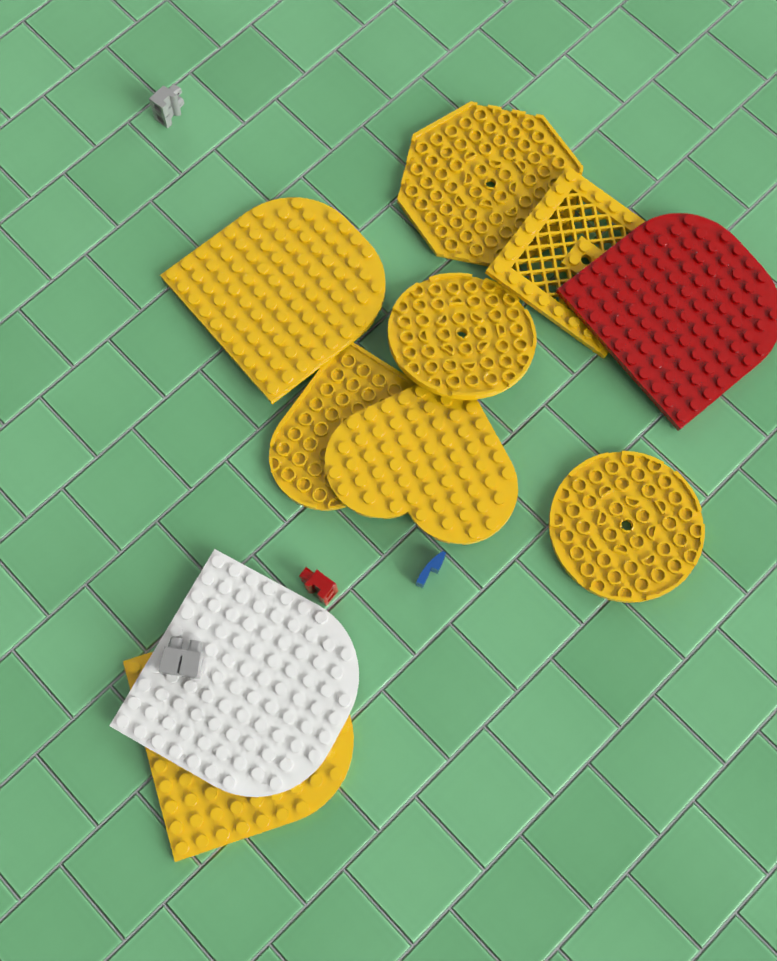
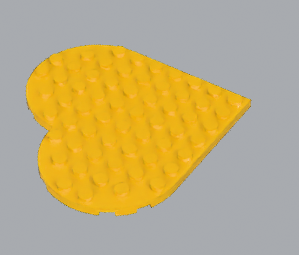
M354 342L320 367L275 429L270 441L269 464L278 487L288 498L306 508L330 511L347 507L334 495L325 472V453L332 434L349 416L416 385V383Z
M416 384L349 416L336 428L326 448L325 472L334 495L344 506H347L359 515L369 518L391 519L409 514L413 522L423 532L444 543L467 545L491 537L506 524L516 505L518 480L515 468L477 399L461 400L447 398L434 394Z

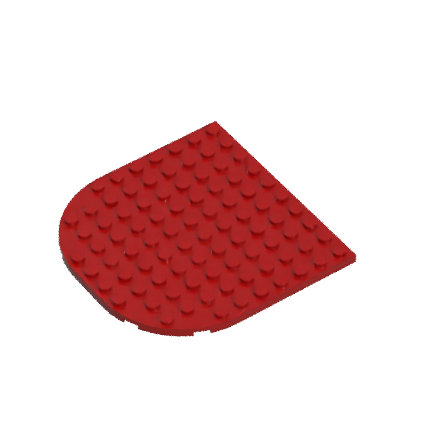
M670 213L645 221L556 290L561 299L678 431L761 363L771 352L777 341V288L770 275L730 231L720 224L699 215Z

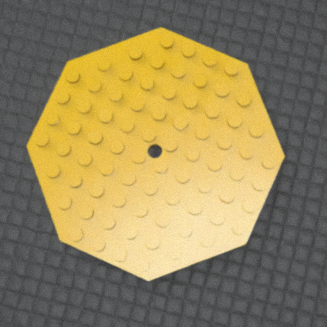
M470 101L412 135L397 203L437 257L489 267L565 168L569 166L582 175L583 165L544 115H529L525 111L514 109L508 111L503 110L502 107L493 105L482 106L477 105V102ZM493 182L495 186L494 188L488 187L486 183ZM569 199L570 205H576L577 199ZM565 200L559 207L566 206ZM567 211L559 212L560 218H568ZM555 213L549 220L556 219ZM569 223L562 224L563 230H570ZM557 224L549 225L550 232L558 231ZM545 226L539 233L546 232ZM559 236L552 237V242L559 243ZM547 237L539 238L540 245L548 244ZM535 239L532 241V243H531L529 246H535V245H536V244H535ZM529 251L530 258L536 257L537 251ZM525 253L519 259H526Z

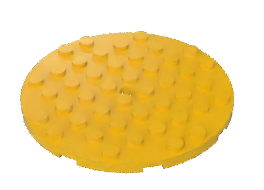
M469 273L438 274L409 287L394 304L388 321L387 331L391 354L399 368L409 379L434 394L461 400L487 398L511 388L529 369L537 343L533 319L529 311L519 302V298L501 284L488 278L472 277L473 274ZM463 332V333H465L467 336H465L464 338H462V337L459 336L457 333Z
M634 451L606 452L580 463L566 476L558 487L549 513L551 544L558 561L567 574L587 591L607 600L624 603L650 601L678 587L691 573L701 556L705 538V524H703L702 508L699 500L681 474L653 456ZM628 521L631 524V530L622 529V522Z

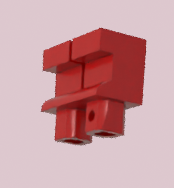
M306 567L299 575L308 593H315L317 591L320 602L325 606L329 604L338 592L336 583L319 570L312 572Z

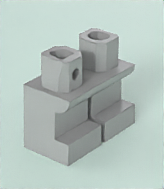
M174 83L169 88L163 85L149 98L155 120L166 128L172 125L171 118L174 115H181L180 108L184 105V100L179 96L182 93L181 88Z
M171 637L168 647H164L158 671L163 674L200 679L201 665L204 654L201 653L202 642L190 640L188 650H183V639Z

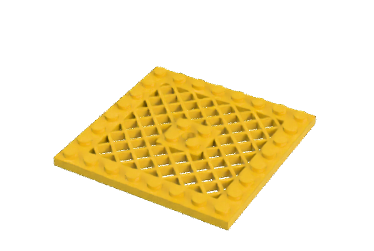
M567 166L491 263L485 274L604 359L609 352L576 314L568 309V305L564 304V301L556 292L549 293L548 286L556 285L558 289L561 284L566 283L572 278L571 274L575 276L589 265L583 264L581 258L585 257L589 259L590 263L607 251L604 250L603 243H611L612 247L626 236V232L629 234L636 227L644 223L645 220ZM569 199H577L578 205H570ZM565 200L566 206L559 207ZM591 209L592 215L585 216L584 210ZM579 210L580 217H573L572 211ZM567 211L568 218H560L559 212ZM555 213L556 219L549 220ZM606 219L607 226H600L599 220ZM586 221H594L595 227L587 228ZM582 222L583 228L575 229L574 223ZM569 223L570 230H563L562 224ZM557 224L558 231L550 232L549 225ZM545 226L546 232L539 233ZM613 230H620L621 236L614 237ZM608 231L609 238H602L601 232ZM596 232L597 239L590 240L589 233ZM576 234H584V237L581 236L577 241ZM572 235L573 241L565 242L564 236ZM559 236L560 243H553L552 237ZM547 237L548 244L540 245L539 238ZM535 239V244H536V245H535V246H529V245L532 243V241ZM566 247H573L567 254ZM562 248L563 255H555L554 249ZM549 249L550 256L543 257L541 250ZM529 251H537L538 257L530 258ZM525 253L526 259H519ZM557 260H563L560 264L562 267H557ZM551 261L553 268L545 269L544 262ZM539 262L540 269L532 270L531 263ZM527 264L528 271H520L519 265ZM558 272H566L567 279H560ZM554 273L555 280L547 281L546 274ZM541 274L542 282H534L533 275Z

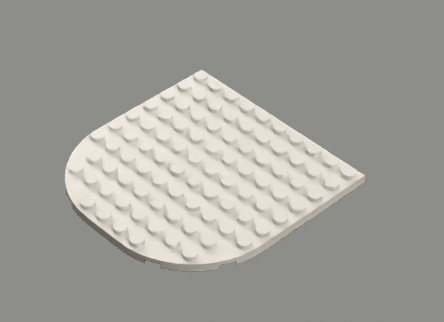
M214 549L109 726L223 791L246 797H264L279 794L301 784L312 775L324 762L350 715L358 692L359 666L356 651L344 627L327 610ZM171 637L183 639V650H188L190 640L202 642L201 653L204 654L201 665L200 679L163 674L158 671L164 647H168Z

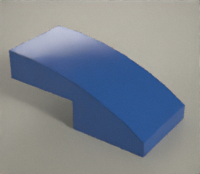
M440 552L425 566L416 581V586L424 587L430 571L438 574L446 552Z

